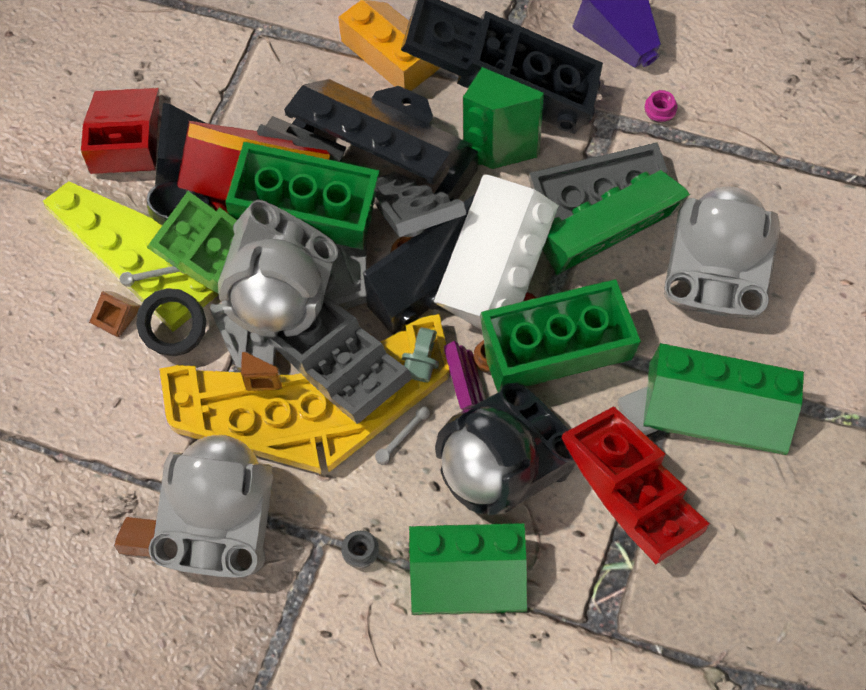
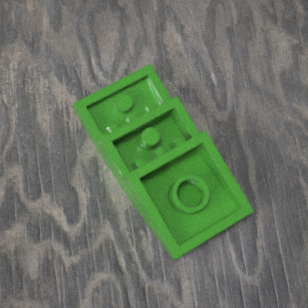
M187 191L147 248L183 273L218 293V281L234 237L233 225L237 220L220 207L215 211Z

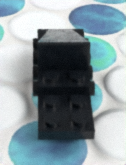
M415 0L401 51L458 75L457 84L469 88L483 67L543 92L542 121L552 124L562 131L575 134L584 124L588 125L595 112L594 104L601 84L602 62L488 11H485L480 18L441 0Z

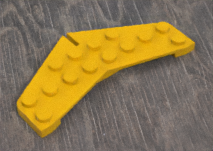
M437 314L422 317L405 325L406 330L380 341L386 353L404 366L405 361L402 360L403 353H414L420 328L435 330L437 335L431 358L439 362V367L433 369L430 382L411 379L358 424L329 401L301 373L280 375L282 381V389L247 391L240 372L197 370L195 366L184 365L159 368L167 422L170 428L177 434L198 440L212 435L230 436L246 444L255 456L321 474L316 443L323 442L328 472H330L449 378L450 370L444 351L446 341L440 316Z

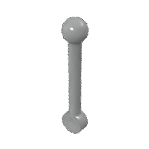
M174 266L133 275L130 272H124L120 275V282L124 286L130 287L138 280L183 272Z
M418 407L416 416L385 449H379L376 452L375 458L378 464L385 465L389 463L390 454L421 420L429 417L430 410L428 407Z

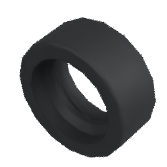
M166 288L155 291L143 301L137 313L136 326L139 337L148 348L161 355L179 356L189 353L199 345L205 335L207 320L203 307L193 296L180 289ZM167 302H178L186 306L193 320L189 335L177 343H165L159 340L151 327V318L154 311L160 305Z

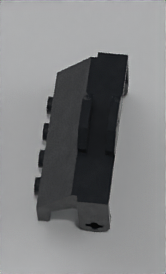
M331 79L302 85L284 109L285 116L291 119L293 117L296 118L292 123L293 125L314 133V127L423 177L432 185L436 183L446 166H449L447 175L434 195L443 192L449 196L450 202L460 198L478 171V150L473 149L471 143L432 126L434 117L428 99L401 86L378 90L370 98Z

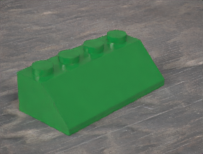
M243 142L226 199L227 213L238 220L252 202L263 200L314 227L333 240L335 244L363 250L372 218L379 170Z
M662 170L652 175L648 171L643 172L630 181L632 185L622 190L617 186L605 192L601 196L603 200L591 205L590 201L579 205L572 210L573 215L564 220L560 217L554 218L542 250L556 275H559L674 215L690 196L688 190Z
M616 279L480 313L486 360L497 392L501 391L502 387L507 383H519L527 387L632 360L641 343Z
M660 343L649 365L643 427L787 455L802 407L804 372Z

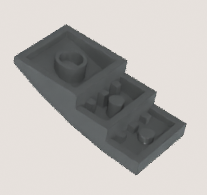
M325 295L322 308L309 328L293 336H285L283 330L279 331L275 337L265 336L317 390L356 424L361 422L412 379L408 368L387 354L382 343L363 330L353 315Z

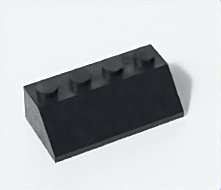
M475 195L464 201L467 215ZM467 215L425 228L421 234L412 237L363 272L367 307L392 335L401 329L405 330V325L418 320V317L429 309L434 310L439 307V305L434 303Z

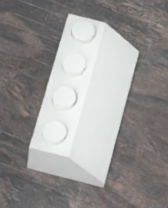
M488 174L483 175L434 303L482 330L480 319L482 311L523 302L559 205L535 189Z

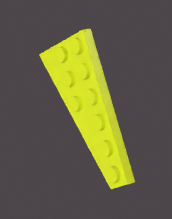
M69 181L43 200L45 208L119 280L120 275L124 272H130L133 275L173 266L147 248L148 244L162 227L151 217ZM181 272L138 280L132 286L127 287L142 303L155 291L166 288L180 289L190 294L202 307H205L219 295ZM178 302L164 303L154 311V314L172 332L192 317L186 306Z

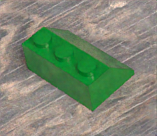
M483 67L463 96V140L471 143L472 148L478 150V165H484L490 169L537 158L540 154L544 93Z
M525 523L409 526L412 615L527 612Z

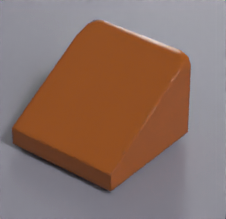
M102 291L89 323L116 337H120L138 313L141 305L116 292Z
M242 352L241 376L247 391L282 389V381L277 367L249 353Z
M126 517L114 544L118 553L150 557L149 545L154 538L156 520Z

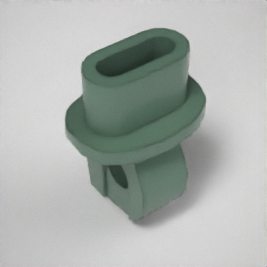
M421 327L417 335L414 353H403L402 360L405 361L404 366L408 368L413 380L430 382L433 369L439 367V362L431 358L437 335L435 330Z

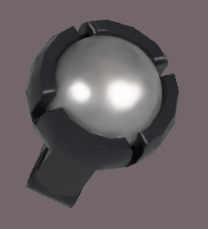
M507 383L498 393L453 415L438 432L435 452L436 457L442 459L440 472L444 483L454 497L470 511L478 514L488 513V515L507 513L551 484L565 481L576 465L562 440L563 433L569 429L524 385Z

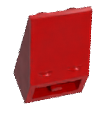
M159 88L94 92L83 122L81 153L90 174L156 171Z

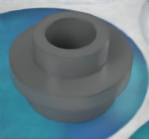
M360 530L348 534L341 545L344 561L354 568L370 566L375 562L379 554L377 539L367 531ZM358 546H365L367 552L359 556L354 554V549Z

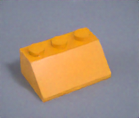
M360 0L338 17L341 42L394 87L401 86L412 91L440 69L438 66L401 51L409 20L388 3Z

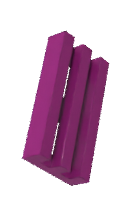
M456 341L445 345L444 351L459 407L461 410H466L485 400L473 352L470 349L466 350L463 345L459 346Z

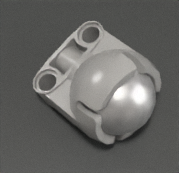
M720 187L707 192L699 200L695 198L685 200L678 211L665 281L664 295L667 301L685 309L725 317L748 319L759 316L766 309L769 302L768 295L781 229L778 214L773 211H766L756 196L738 187ZM677 280L685 281L690 287V293L683 298L676 297L670 290L671 284ZM749 292L756 294L760 299L759 308L756 310L746 309L741 302L743 294Z
M256 200L250 204L233 225L234 237L218 281L219 299L222 301L223 310L229 319L245 330L268 337H275L282 330L285 336L298 335L312 325L322 308L332 264L338 257V248L333 240L309 224L268 202Z
M212 435L201 438L191 444L184 453L170 452L164 463L155 534L149 545V555L152 561L162 567L178 571L217 577L239 578L258 572L265 562L263 546L273 482L271 465L259 464L255 454L246 444L226 435ZM168 538L173 539L177 544L178 551L174 558L167 556L164 551V544ZM242 548L251 553L252 564L249 569L242 568L237 561L238 552Z

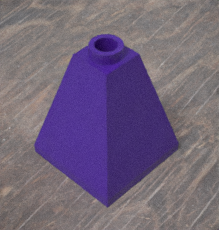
M582 0L572 25L577 32L634 68L640 64L643 67H647L658 59L659 54L657 51L661 42L649 0Z

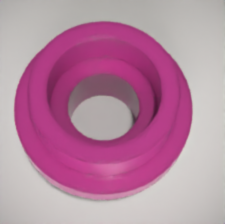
M665 90L653 92L646 99L644 106L646 115L657 122L671 120L676 115L678 108L674 96Z

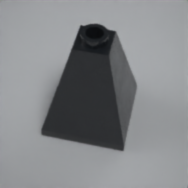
M163 103L155 186L167 181H178L189 121L206 123L168 103Z

